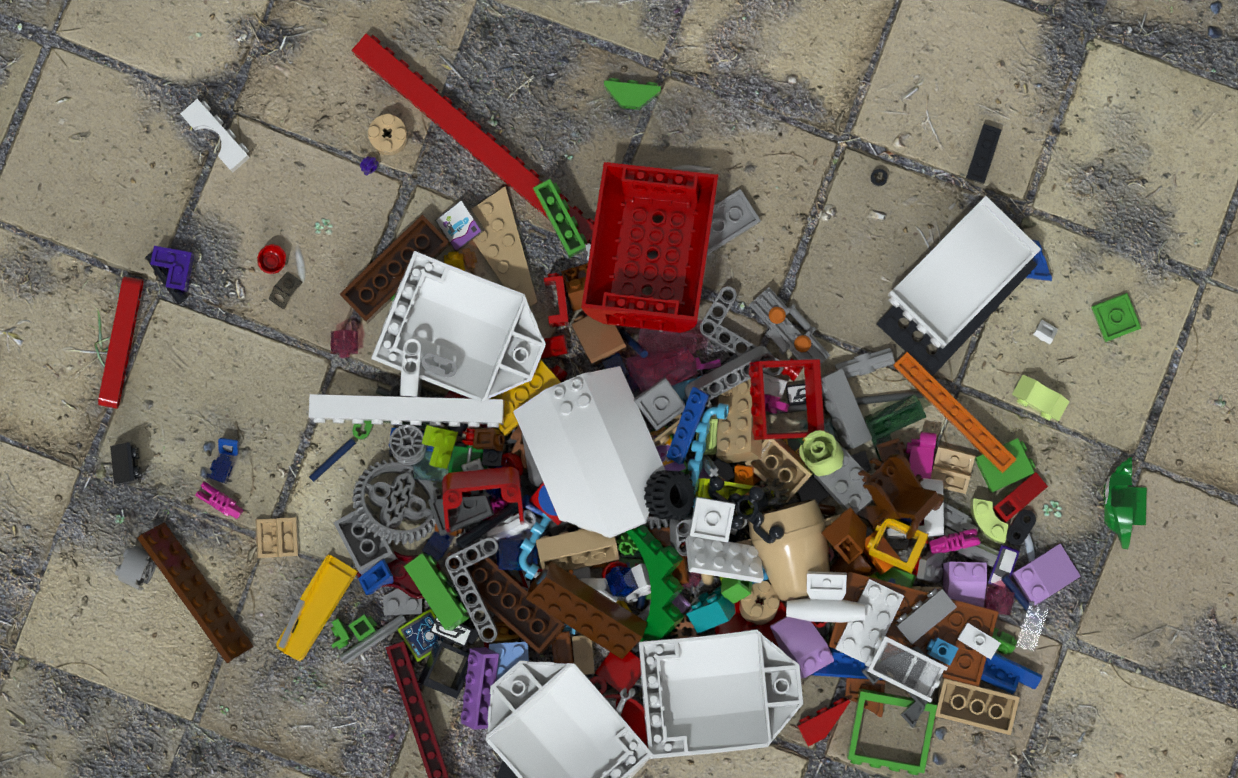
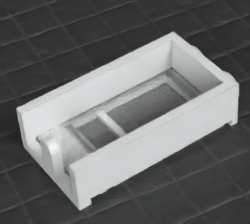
M882 635L881 638L878 637L873 646L875 648L873 655H869L865 662V666H867L865 670L931 703L932 698L930 697L935 687L939 686V679L943 671H946L948 667L885 635Z

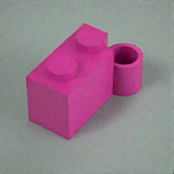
M921 431L920 439H911L910 442H907L906 453L909 454L908 462L915 476L919 474L922 478L931 479L936 433Z

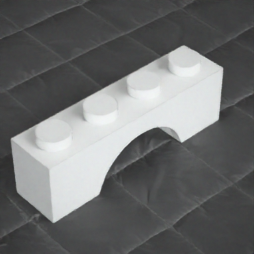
M196 99L180 114L195 131L211 129L219 134L221 150L218 157L233 173L250 158L247 155L249 150L242 143L237 144L234 140L236 138L234 133L230 129L226 131L221 126L224 122L217 114L214 117L209 112L211 108L205 101L200 102Z

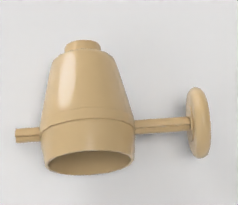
M815 499L792 503L762 512L764 522L761 527L768 534L773 525L779 524L784 528V536L774 543H766L754 531L753 524L748 521L750 539L735 542L752 545L757 549L762 566L769 578L767 580L782 601L810 598L807 593V571L830 572L828 541L822 535V532L840 515L823 519ZM701 574L705 585L713 584V575Z

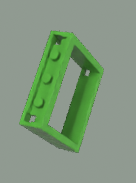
M859 688L847 759L857 765H862V762L869 763V766L874 768L886 766L889 767V770L900 772V769L908 770L907 773L913 775L924 773L937 709L936 702H927L924 711H929L919 765L855 753L865 700L901 707H909L915 701L910 697Z

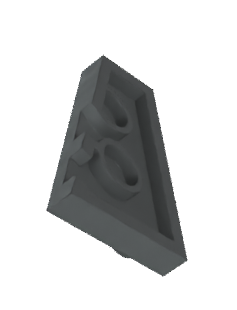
M488 496L463 497L462 503L458 508L449 509L451 532H447L445 529L443 499L428 500L440 536L447 535L494 515Z

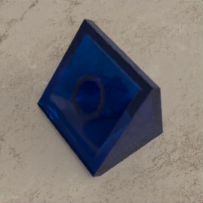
M497 540L499 543V548L496 552L498 569L523 570L519 564V556L523 550L520 546L524 540ZM536 544L527 557V563L530 566L532 563L537 565L538 549Z

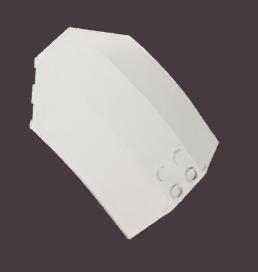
M414 251L382 327L371 359L402 371L404 343L409 339H416L421 344V359L425 354L431 353L449 359L457 366L456 374L448 378L425 370L420 362V379L482 402L531 381L546 344L525 294ZM414 342L409 343L407 346L408 352H417L418 345ZM431 356L424 361L427 363L428 368L431 365L438 366V363L434 362ZM408 362L405 366L406 371L410 373L414 372L417 368L414 362ZM450 363L447 366L440 365V368L445 370V374L453 372Z
M620 366L583 373L543 390L513 411L559 520L575 524L591 532H597L607 538H612L647 522L649 508H646V500H644L646 493L644 489L647 487L646 482L651 480L650 476L655 474V472L665 470Z
M757 629L701 637L639 642L648 749L654 754L650 759L768 747L803 705L799 664L787 656Z
M519 661L490 687L491 696L486 742L518 778H632L654 755L573 663Z

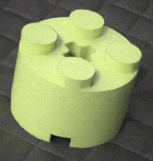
M819 430L808 434L804 438L805 441L799 448L800 457L816 476L829 475L843 466V449L833 435Z

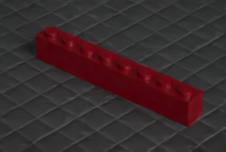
M403 641L385 647L428 778H450L407 645Z

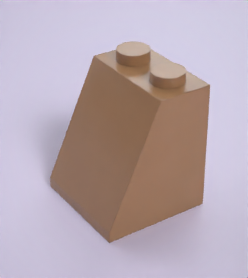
M584 315L574 319L575 323L571 324L592 367L626 351V345L615 325L603 324L589 316L584 317Z

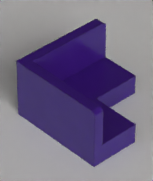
M154 246L150 264L169 268L165 287L182 290L183 292L188 291L195 255L192 252Z

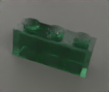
M914 394L863 418L872 439L875 441L926 418V414L920 400Z

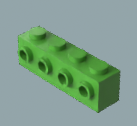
M551 179L533 187L568 257L571 258L586 250L585 244L588 242L583 233L579 234L576 229L579 225L575 217H570L567 212L570 208L565 199L561 200L559 196L561 191L557 183H552Z
M422 553L404 567L444 629L452 631L470 618L467 614L468 611L465 605L456 598L458 594L455 589L447 584L446 575L436 567L437 562L434 557Z

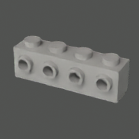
M843 369L834 370L821 376L824 406L830 414L832 425L838 433L840 444L845 450L872 440Z

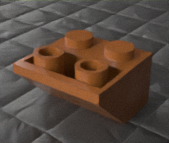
M588 263L561 271L573 311L582 309L581 305Z
M850 507L832 524L828 525L822 532V535L841 557L850 564L864 551L867 526Z

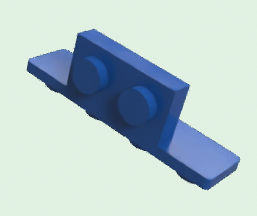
M693 387L667 453V457L679 465L684 463L709 394L697 387Z
M829 647L834 661L811 674L815 676L868 679L861 672L867 667L865 663L832 647Z
M995 653L991 659L986 658L981 680L1014 694L1018 682L1036 689L1043 676Z

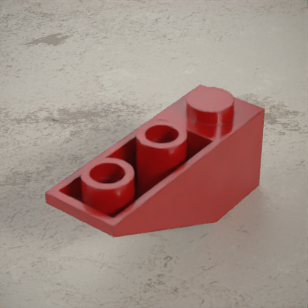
M1035 472L993 506V511L1005 523L1048 486Z
M844 698L833 702L834 706L830 709L823 707L816 711V716L810 718L808 715L799 720L800 724L797 727L808 747L827 737L849 705V699L844 700Z

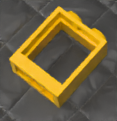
M886 519L881 526L877 525L875 530L878 533L875 538L871 537L867 546L870 548L869 555L912 574L928 539V534L919 530L916 531L913 538L917 542L907 563L877 550L887 527L905 535L910 526L895 519Z

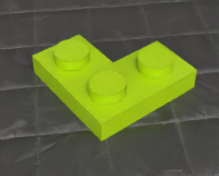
M430 425L426 426L422 444L434 447L429 465L443 469L448 468L458 432Z

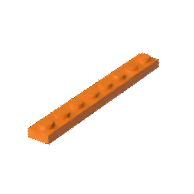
M908 352L894 364L893 367L1002 474L1016 461V458Z

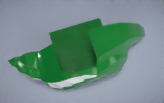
M1132 457L1122 462L1115 472L1108 477L1104 485V524L1118 535L1121 548L1127 550L1130 545L1132 525H1146L1147 488L1128 487V485H1132Z

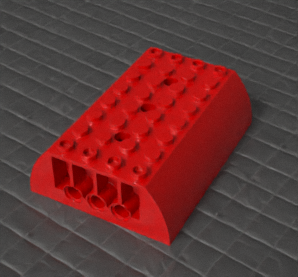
M604 162L581 305L582 310L589 317L608 325L677 333L686 332L696 326L718 174ZM656 215H661L664 219L660 223H655L653 218ZM650 251L658 253L655 259H650L647 255ZM651 287L653 291L650 295H644L642 293L643 288Z

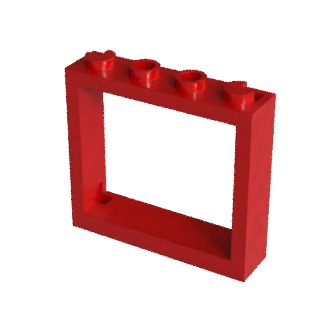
M820 359L757 361L750 363L749 376L751 378L750 395L752 397L751 414L753 416L752 432L754 440L805 438L814 431H824ZM804 367L808 432L767 434L763 368Z

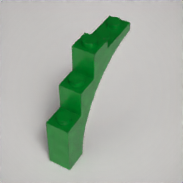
M640 525L626 532L636 544L644 559L651 585L650 610L646 620L645 632L640 641L665 640L685 617L672 603L684 587L671 574L683 558L671 545L664 548L646 526Z

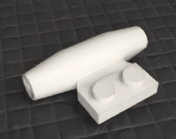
M807 571V593L810 598L787 601L786 617L812 622L843 623L865 620V604L843 600L846 594L847 573Z

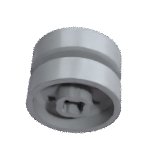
M402 425L392 432L389 444L394 458L399 463L414 465L424 458L427 445L422 444L424 435L419 428L413 425Z

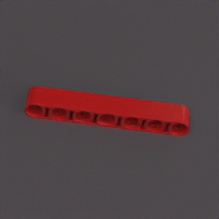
M124 276L122 279L98 398L99 406L118 409L120 405L143 290V279Z

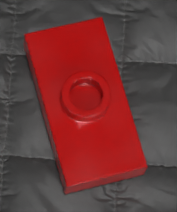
M559 335L545 338L546 345L540 359L569 354L566 336Z

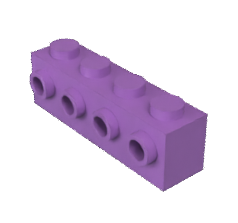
M487 647L470 648L461 723L474 730L488 729L490 687L496 682L499 653Z

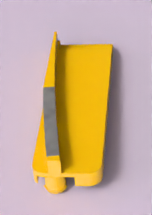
M328 554L299 599L288 625L276 643L277 648L297 661L303 660L358 571ZM297 619H298V620H299V621H298V624H297V626H296V628H295V630H294V633H292V630H293V628H294V626H295V624H296V621H297Z

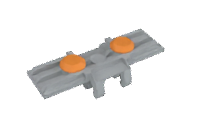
M770 287L749 304L770 328L765 336L768 339L772 338L780 347L779 351L782 355L789 349L798 360L820 359V364L830 356L812 335L817 330L816 327H812L796 309L797 306L795 304L787 308ZM789 313L807 332L805 335H801L786 318Z

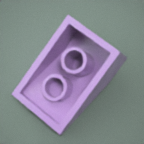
M1058 544L1014 571L1012 576L1031 606H1035L1079 578L1080 574L1062 545Z
M943 563V590L948 597L984 608L987 563Z
M785 617L770 626L779 648L799 664L801 678H806L834 661L826 641L811 621Z

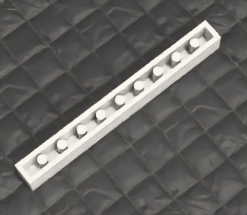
M310 394L309 418L314 419V423H325V420H333V423L344 424L345 420H352V424H364V421H371V424L383 425V421H390L391 425H402V422H410V425L421 426L422 422H427L430 426H441V423H449L451 427H460V423L468 424V427H480V424H487L489 428H499V424L504 425V400L487 399L479 402L474 399Z

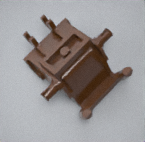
M899 454L890 455L884 463L876 458H872L869 462L876 464L873 467L876 471L870 475L866 471L860 470L858 475L864 476L862 479L865 482L863 487L869 491L873 501L881 511L875 522H877L878 526H881L886 519L911 518L912 523L906 533L907 539H911L918 530L921 521L932 510L937 511L944 502V496L936 491L924 489L920 484L923 481L922 476L919 474L914 475L910 468V463L904 456Z

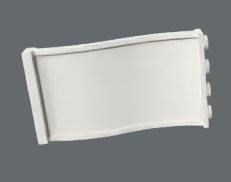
M985 196L888 294L890 297L889 302L896 308L899 306L904 311L902 314L909 321L913 320L917 324L916 328L922 334L927 333L935 347L943 349L1041 248Z

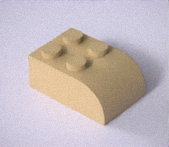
M782 439L765 440L762 443V459L745 462L747 466H753L754 473L786 503L791 500L813 475V472L810 471L801 457Z

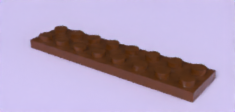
M165 522L137 538L227 664L254 647Z

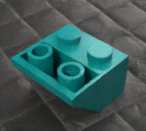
M720 586L710 594L705 592L697 597L698 600L691 604V609L686 614L696 632L700 633L728 622L736 613L735 603L733 604L721 594Z

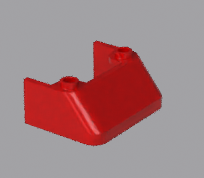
M502 467L446 474L442 479L446 531L451 532L449 509H456L461 505L462 492L501 488L502 498L506 502H518L520 524L524 525L521 483L518 470L514 467Z

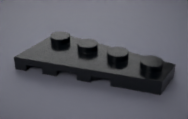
M866 451L850 455L864 471L867 472L871 469ZM814 473L798 490L801 501L815 499L819 503L830 495L814 478Z

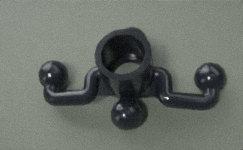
M713 476L710 479L708 494L712 499L735 503L737 514L733 515L731 524L733 529H741L745 523L744 519H747L753 524L754 531L766 543H774L784 536V528L779 524L773 525L769 530V534L761 527L764 522L762 512L768 506L767 495L761 486H753L742 496L738 493L731 494L726 499L716 492L724 487V479L721 476ZM748 500L753 504L754 509L749 505Z

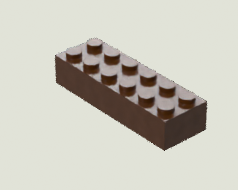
M422 214L340 293V296L368 324L392 301L391 298L398 290L414 251L436 259L450 243Z
M475 551L469 559H476L477 552ZM489 556L468 566L487 608L539 654L544 653L567 626V624L528 601L526 596L529 589L493 557ZM461 575L458 578V582L465 586L468 584V578L465 575Z
M552 562L530 584L526 599L621 659L643 638L647 622Z

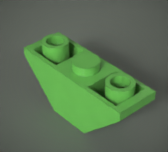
M609 78L608 81L604 80L606 91L619 107L624 109L640 110L661 94V86H657L658 84L653 82H647L646 85H643L634 80H628L627 83L620 82L616 78Z

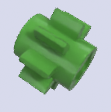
M626 532L622 533L616 540L619 544L617 549L624 555L630 553L634 555L638 550L636 544Z

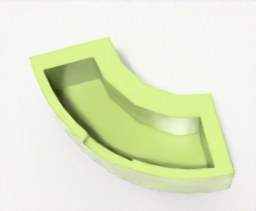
M1022 375L1012 393L1018 399V404L1024 407L1030 406L1040 412V416L1048 421L1051 418L1059 421L1070 402L1061 394L1025 375Z
M975 498L971 499V515L976 526L988 539L1004 544L1008 524L996 517L993 511V502Z

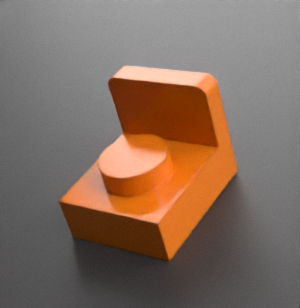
M735 466V483L753 486L761 480L754 473L753 466Z

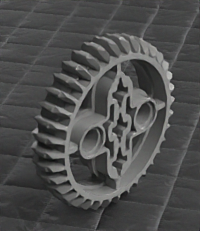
M392 458L388 460V463L382 460L381 463L376 462L374 467L371 465L367 470L365 469L355 483L354 495L352 497L354 502L353 508L356 509L354 513L359 515L358 522L363 521L362 528L368 527L367 533L374 532V538L378 535L381 537V541L384 538L387 539L388 544L394 540L395 545L400 541L404 545L407 543V540L411 544L414 542V539L418 542L421 537H426L428 533H431L436 522L431 507L427 509L425 501L413 495L416 481L425 490L429 499H441L442 495L439 494L440 488H435L437 483L431 482L432 475L427 477V470L422 472L420 470L421 465L416 468L414 465L401 464L397 460L393 462ZM382 474H401L395 477L392 485L385 482L369 484L372 479ZM376 492L382 493L383 496L377 495ZM365 494L368 495L371 504L381 508L379 515L380 523L369 513L365 504ZM412 507H416L419 511L413 510ZM403 518L410 521L426 519L417 528L394 530V528L401 524Z

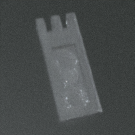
M1030 600L1016 647L1035 652L1049 605L1045 604L1042 611L1040 610L1042 603H1037L1036 609H1034V601Z

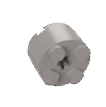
M137 546L127 547L123 555L122 565L120 564L117 567L115 575L118 576L120 582L141 591L144 589L141 586L144 583L148 584L151 580L156 564H154L146 550Z

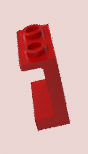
M559 273L547 274V278H544L545 286L556 285L560 315L548 316L550 328L569 325L563 276H559Z

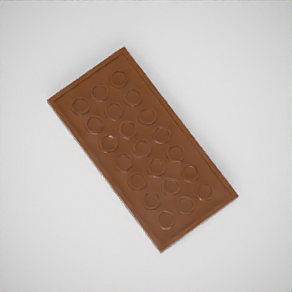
M848 571L846 594L843 600L858 602L868 579L903 595L904 598L885 636L909 648L918 646L927 657L947 666V670H944L942 673L944 678L979 687L987 657L957 638L966 623L992 637L998 611L951 599L957 608L917 641L910 644L895 624L898 623L897 619L902 614H909L913 610L911 607L920 600L922 602L926 600L928 592ZM847 622L834 623L829 647H836ZM936 636L959 648L951 665L927 654L928 650L926 647L930 639L934 640ZM888 643L880 661L899 654L904 650Z

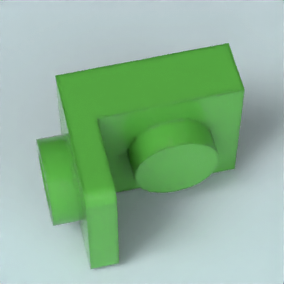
M338 618L331 622L333 624L331 629L336 638L340 637L341 639L331 644L332 648L338 647V649H341L349 644L348 640L351 637L341 619Z

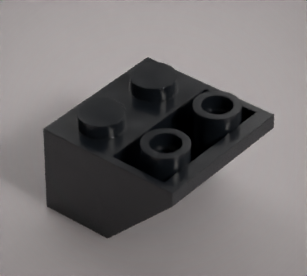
M131 442L110 446L114 484L140 483L139 478H142V468L138 467V459H140L139 447L137 448L136 444Z

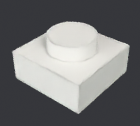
M1041 320L1033 335L1041 341L1051 344L1058 329Z

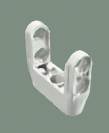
M409 339L404 343L400 387L401 397H420L422 379L419 378L422 348L420 342L416 339ZM411 342L418 345V350L415 353H409L407 350V346ZM408 362L416 364L417 368L414 372L406 371L405 366Z
M923 478L920 484L924 489L933 490L943 495V480ZM944 502L937 511L932 510L924 518V526L918 527L919 531L928 534V538L944 536ZM891 528L887 529V538L907 539L905 534Z

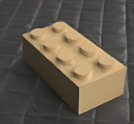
M751 379L719 395L718 405L719 403L728 404L729 412L726 420L718 419L716 457L726 463L762 459V440H754L752 432Z
M583 528L574 532H562L552 537L543 536L536 540L542 571L550 562L565 571L619 560L615 536L607 538L602 534Z
M942 678L936 701L935 717L1011 735L1020 697Z

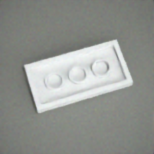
M690 535L685 539L689 572L757 583L763 581L762 561L758 556L759 552L754 546Z
M868 579L858 600V603L865 604V620L847 622L835 649L865 663L868 656L873 655L875 651L873 646L877 638L886 635L904 596Z

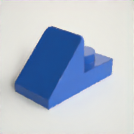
M385 559L379 561L358 578L366 595H371L381 586L394 582L393 575Z

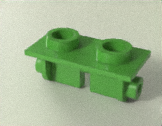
M994 628L992 638L1001 643L997 650L1002 654L1010 655L1015 649L1017 640L1014 639V636L1003 631L1000 637L997 636L999 629Z

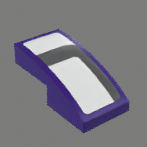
M1001 544L998 557L988 579V584L1006 590L1007 587L1001 578L1004 575H1008L1011 578L1020 552L1019 550Z

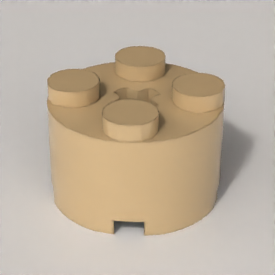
M384 114L378 116L372 121L368 129L371 145L380 154L395 155L406 146L408 138L406 127L402 120L394 115ZM385 132H388V133L391 132L392 137H391V138L385 137V134H384V133H385Z
M762 581L761 583L752 584L751 594L740 600V613L746 621L756 625L769 623L777 613L780 598L769 582Z

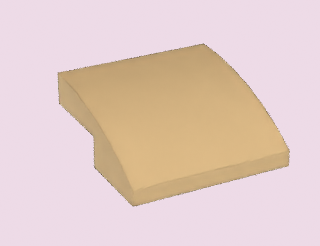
M938 445L931 479L943 480V489L966 494L976 454Z
M296 517L255 520L257 558L298 556Z

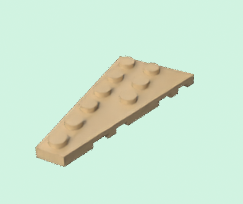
M503 187L472 208L485 229L484 232L473 239V242L502 285L525 294L529 307H532L538 302L506 187Z

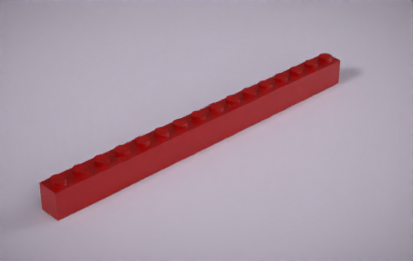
M366 33L351 50L353 55L548 219L533 190V187L543 183L538 179L540 176L533 169L527 170L524 167L525 163L518 157L514 159L509 154L511 151L503 144L499 146L495 142L496 138L489 132L486 134L480 130L482 127L475 120L469 121L466 118L467 114L462 109L458 108L456 110L452 106L453 102L445 95L441 97L437 93L438 89L431 83L427 85L423 82L424 78L417 71L414 73L408 69L409 65L404 60L400 59L398 61L394 57L395 53L390 48L386 47L384 49L379 44L381 41L373 34L369 36ZM559 194L561 200L569 201L564 195ZM568 204L570 210L567 212L570 217H575L579 225L576 229L579 234L583 233L589 243L592 240L594 221L591 218L585 219L582 216L583 212L578 207L574 206L572 208Z

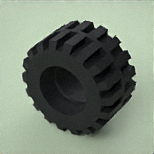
M662 470L650 476L651 480H647V487L644 489L646 492L644 500H646V508H649L648 512L653 514V517L659 519L680 520L685 518L687 513L691 512V507L694 506L693 500L696 496L694 494L695 486H692L693 481L689 479V475L684 474L682 471Z

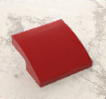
M630 651L623 659L610 652L595 674L602 677L619 692L626 688L628 694L629 690L641 676L640 659Z

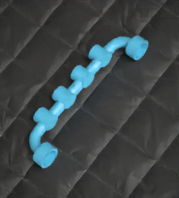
M719 403L718 407L707 409L702 417V422L699 421L695 431L699 433L698 440H693L691 447L692 451L696 452L695 459H690L688 462V470L692 471L691 479L693 481L692 486H695V495L699 487L698 479L703 466L702 458L706 450V437L710 429V418L712 415L717 414L718 419L726 420L729 412L728 404Z
M544 513L541 515L543 516L541 522H535L530 532L533 533L531 538H525L520 546L523 550L519 556V564L526 572L525 577L530 580L538 571L539 566L534 563L530 566L527 563V557L534 548L536 540L541 537L551 521Z

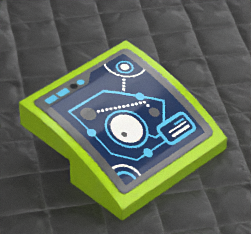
M432 609L397 629L417 662L430 655L436 639L440 641L444 639L430 632L436 618Z

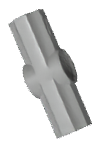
M888 348L875 353H865L856 356L852 360L836 364L835 368L836 370L843 369L846 378L875 372L876 369L891 366L895 362L892 351Z
M945 528L944 536L956 532ZM981 543L977 546L956 550L958 554L966 558L987 563L991 567H993L999 551Z

